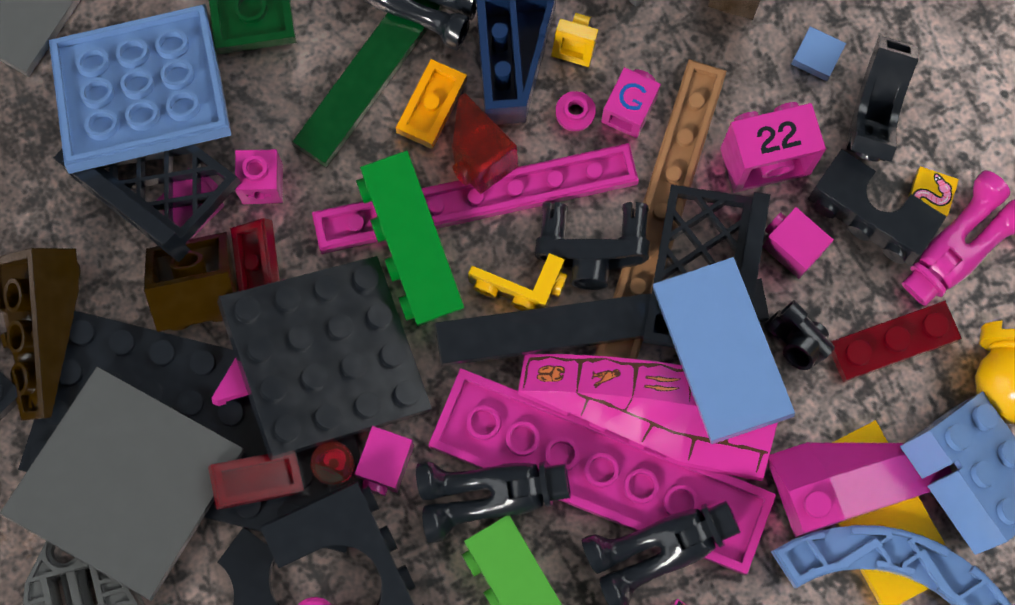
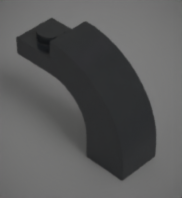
M881 35L878 36L852 116L846 150L855 152L861 158L869 161L878 162L881 160L892 162L897 149V124L900 111L919 60L918 46Z

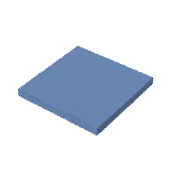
M206 4L49 40L64 166L69 174L232 136Z

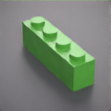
M510 515L503 517L464 541L468 551L461 555L474 577L482 573L490 588L483 593L490 605H562Z

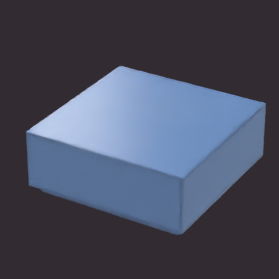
M810 26L791 65L824 81H828L846 43Z

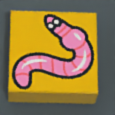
M920 166L916 171L909 196L911 194L947 217L959 179Z

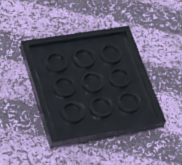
M378 256L219 296L217 303L270 460L371 430L372 426L379 428L423 415L432 409Z

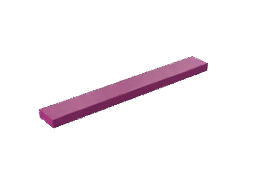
M626 143L421 189L436 229L535 208L547 202L553 204L555 202L638 185L639 179L630 145ZM361 201L312 212L321 254L378 242L370 219L377 217L372 201L365 204Z

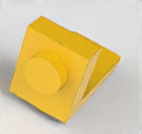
M549 253L533 290L475 266H471L468 272V280L471 284H474L473 289L479 294L489 298H496L498 294L512 300L511 305L514 308L524 311L546 308L552 295L559 298L567 281L568 274L562 272L565 259Z

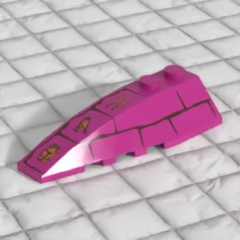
M572 354L524 355L518 395L565 416L572 414L590 422V427L604 433L607 429L629 439V444L640 449L648 447L666 455L665 460L677 465L757 481L763 480L778 422L711 445L682 365L607 356Z

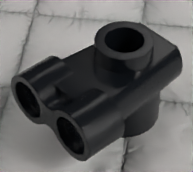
M793 300L783 310L777 311L766 322L764 327L777 339L781 338L787 343L783 349V355L789 364L800 370H809L812 366L825 360L832 353L835 346L828 339L829 333L826 327L819 322L811 321L807 317L808 313Z

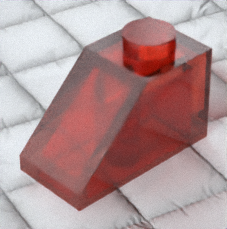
M466 93L459 96L452 144L454 157L452 168L457 178L464 185L471 184L481 195L518 167L517 145Z

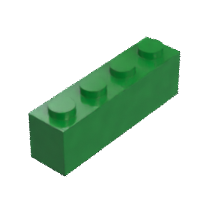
M408 150L361 166L363 178L356 180L364 204L372 201L377 217L370 219L378 243L386 240L391 256L384 258L392 282L400 279L406 294L398 297L406 321L414 318L418 327L463 311L465 307Z

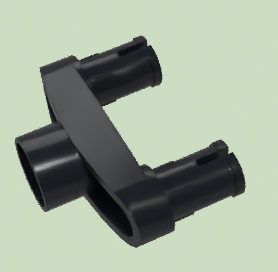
M551 202L542 204L541 235L536 239L535 257L542 262H546L550 253L565 259L564 268L572 269L571 284L574 287L585 290L605 289L608 287L609 270L632 267L649 260L650 241L646 239L647 214L649 212L647 204L636 202V209L633 208L632 202L623 204L622 236L618 239H565L568 206L555 202L554 209H551Z

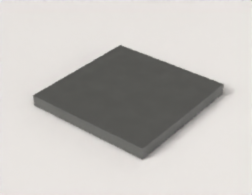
M96 367L0 514L152 601L215 500L208 467L211 464L241 459L245 451L235 443L101 368Z

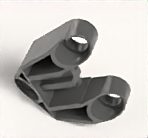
M47 541L24 587L23 605H63L58 580L62 582L67 605H94L87 572L90 571L98 605H145L138 593L75 557L68 563H59L54 553L56 546Z

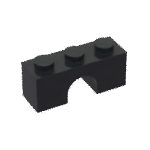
M841 149L815 186L808 200L814 203V208L823 216L831 219L837 218L848 225V230L855 237L863 241L871 240L883 248V253L890 260L899 264L906 263L911 266L922 255L946 216L912 194L902 204L900 209L896 211L883 212L876 209L867 197V185L876 171Z

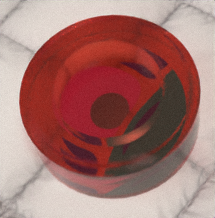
M327 442L320 445L314 451L311 458V470L314 476L327 486L344 484L351 478L355 469V460L352 453L345 445L339 442Z

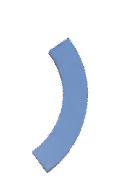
M874 525L835 527L812 532L791 540L771 551L794 589L815 578L834 572L857 569L877 570L903 576L920 583L940 595L951 605H1012L1002 591L975 565L972 566L964 558L955 554L943 544L902 529Z

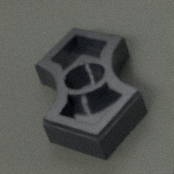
M243 527L218 560V563L226 570L231 579L234 590L233 605H280L274 597L271 586V574L275 559L269 546Z

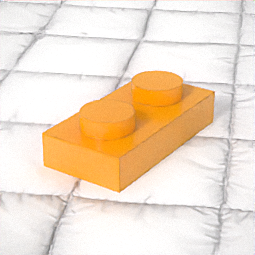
M430 59L396 126V133L433 149L467 82V75Z

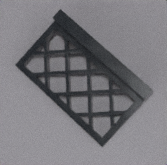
M189 145L71 174L68 173L64 166L62 149L53 157L71 178L178 262L190 251L185 245L186 242L241 183L235 174L196 145ZM192 155V169L173 172L174 156ZM164 158V174L145 176L146 161ZM137 163L136 178L118 180V166ZM219 175L224 179L215 191L201 193L202 177ZM192 179L193 195L173 198V182ZM164 184V200L145 201V187ZM193 205V215L181 228L173 223V208Z
M671 184L653 284L663 281L676 271L680 275L687 273L684 266L700 255L708 265L716 263L708 250L725 239L735 252V262L753 305L771 194L754 192L753 197ZM677 198L694 200L702 209V212L685 222L675 210ZM725 205L743 208L741 220L727 229L714 214V212ZM708 217L720 234L702 245L690 228ZM674 220L679 227L672 231ZM739 230L738 239L736 242L735 239L732 237V234ZM684 233L696 250L678 261L669 249V243ZM668 258L672 265L665 269L666 259ZM652 288L643 343L675 348L670 335L654 332L655 321L663 314L661 309H658V301Z

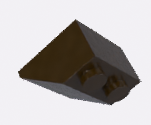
M227 232L189 239L185 245L190 251L180 262L176 261L159 246L146 248L144 293L157 332L169 329L173 331L183 330L190 325L207 321H223L217 303L219 296L238 292Z

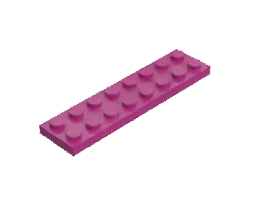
M460 368L428 444L429 448L480 469L508 463L537 464L538 469L539 463L546 461L547 466L566 464L571 498L559 501L633 531H639L675 513L690 509H699L701 512V506L707 504L710 508L727 501L741 533L725 539V546L721 548L715 543L716 549L703 559L742 575H747L774 503L775 493L730 475L677 465L665 460L666 455L648 447L640 449L629 444V439L607 429L604 433L590 427V422L572 414L565 416L518 395L517 390Z

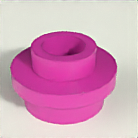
M572 91L564 94L558 100L555 115L563 128L570 131H581L588 128L594 121L596 107L593 100L587 94ZM572 105H579L582 107L583 112L579 115H573L569 112L568 108Z

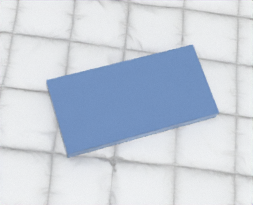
M734 257L653 284L655 296L711 445L795 416L794 408Z

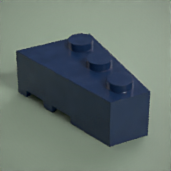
M476 0L486 125L526 123L556 8V0Z

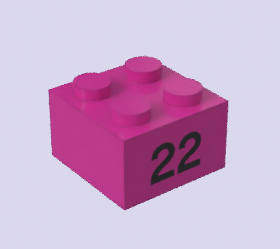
M789 102L776 107L774 112L759 115L758 112L752 111L735 117L734 121L730 123L720 150L732 191L737 193L811 175L824 154L826 147L812 103L799 106L797 102Z

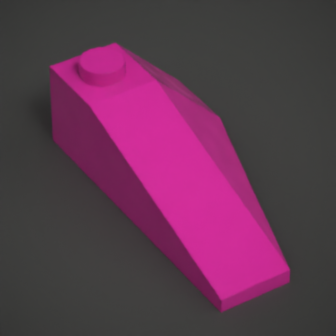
M806 442L770 454L768 459L770 471L795 537L930 493L931 491L927 486L952 473L950 466L922 479L900 448L904 443Z

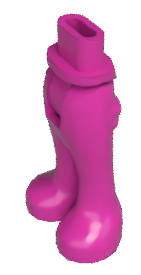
M984 170L977 176L973 184L972 200L961 214L931 241L922 253L918 263H914L910 267L912 273L902 282V286L921 305L926 306L935 296L943 297L946 294V290L956 286L968 277L999 243L1008 236L1015 235L1014 199L998 212L996 217L969 244L965 242L967 235L1010 196L1009 186L997 174Z

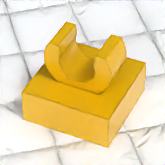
M575 13L572 22L560 18L555 32L551 57L589 67L599 29L588 26L591 17Z

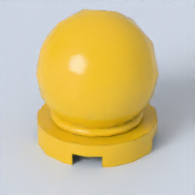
M1003 321L988 322L981 326L979 343L981 347L990 351V353L980 361L975 375L976 393L978 394L983 391L1004 422L1015 425V329H1002Z

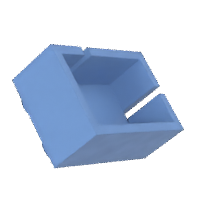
M982 391L951 408L900 446L922 479L953 463L958 468V470L932 482L927 487L975 555L1006 543L1015 536V436Z

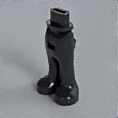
M364 0L377 10L410 20L440 35L445 46L455 51H458L462 46L469 30V20L472 21L477 12L476 0H427L455 12L452 14L432 9L414 0Z
M428 461L420 462L416 466L418 492L424 501L478 490H489L491 492L490 496L480 499L425 505L422 511L424 533L429 543L443 541L455 526L462 523L509 515H521L541 508L543 503H545L546 507L553 506V501L571 498L566 464L547 466L546 461L539 463L538 469L537 464L508 463L478 470L458 472L445 471L435 463Z
M724 501L710 508L707 504L701 506V512L699 509H690L672 514L639 531L619 538L608 539L593 534L582 538L581 541L587 560L596 574L604 572L640 552L653 547L661 548V552L648 559L600 577V586L608 605H629L633 592L641 585L699 561L716 549L715 543L721 548L725 546V539L741 533L727 501Z

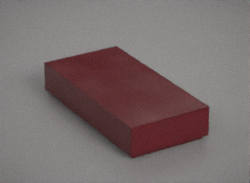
M296 453L273 460L269 459L268 454L211 464L208 467L217 510L299 494L304 491Z

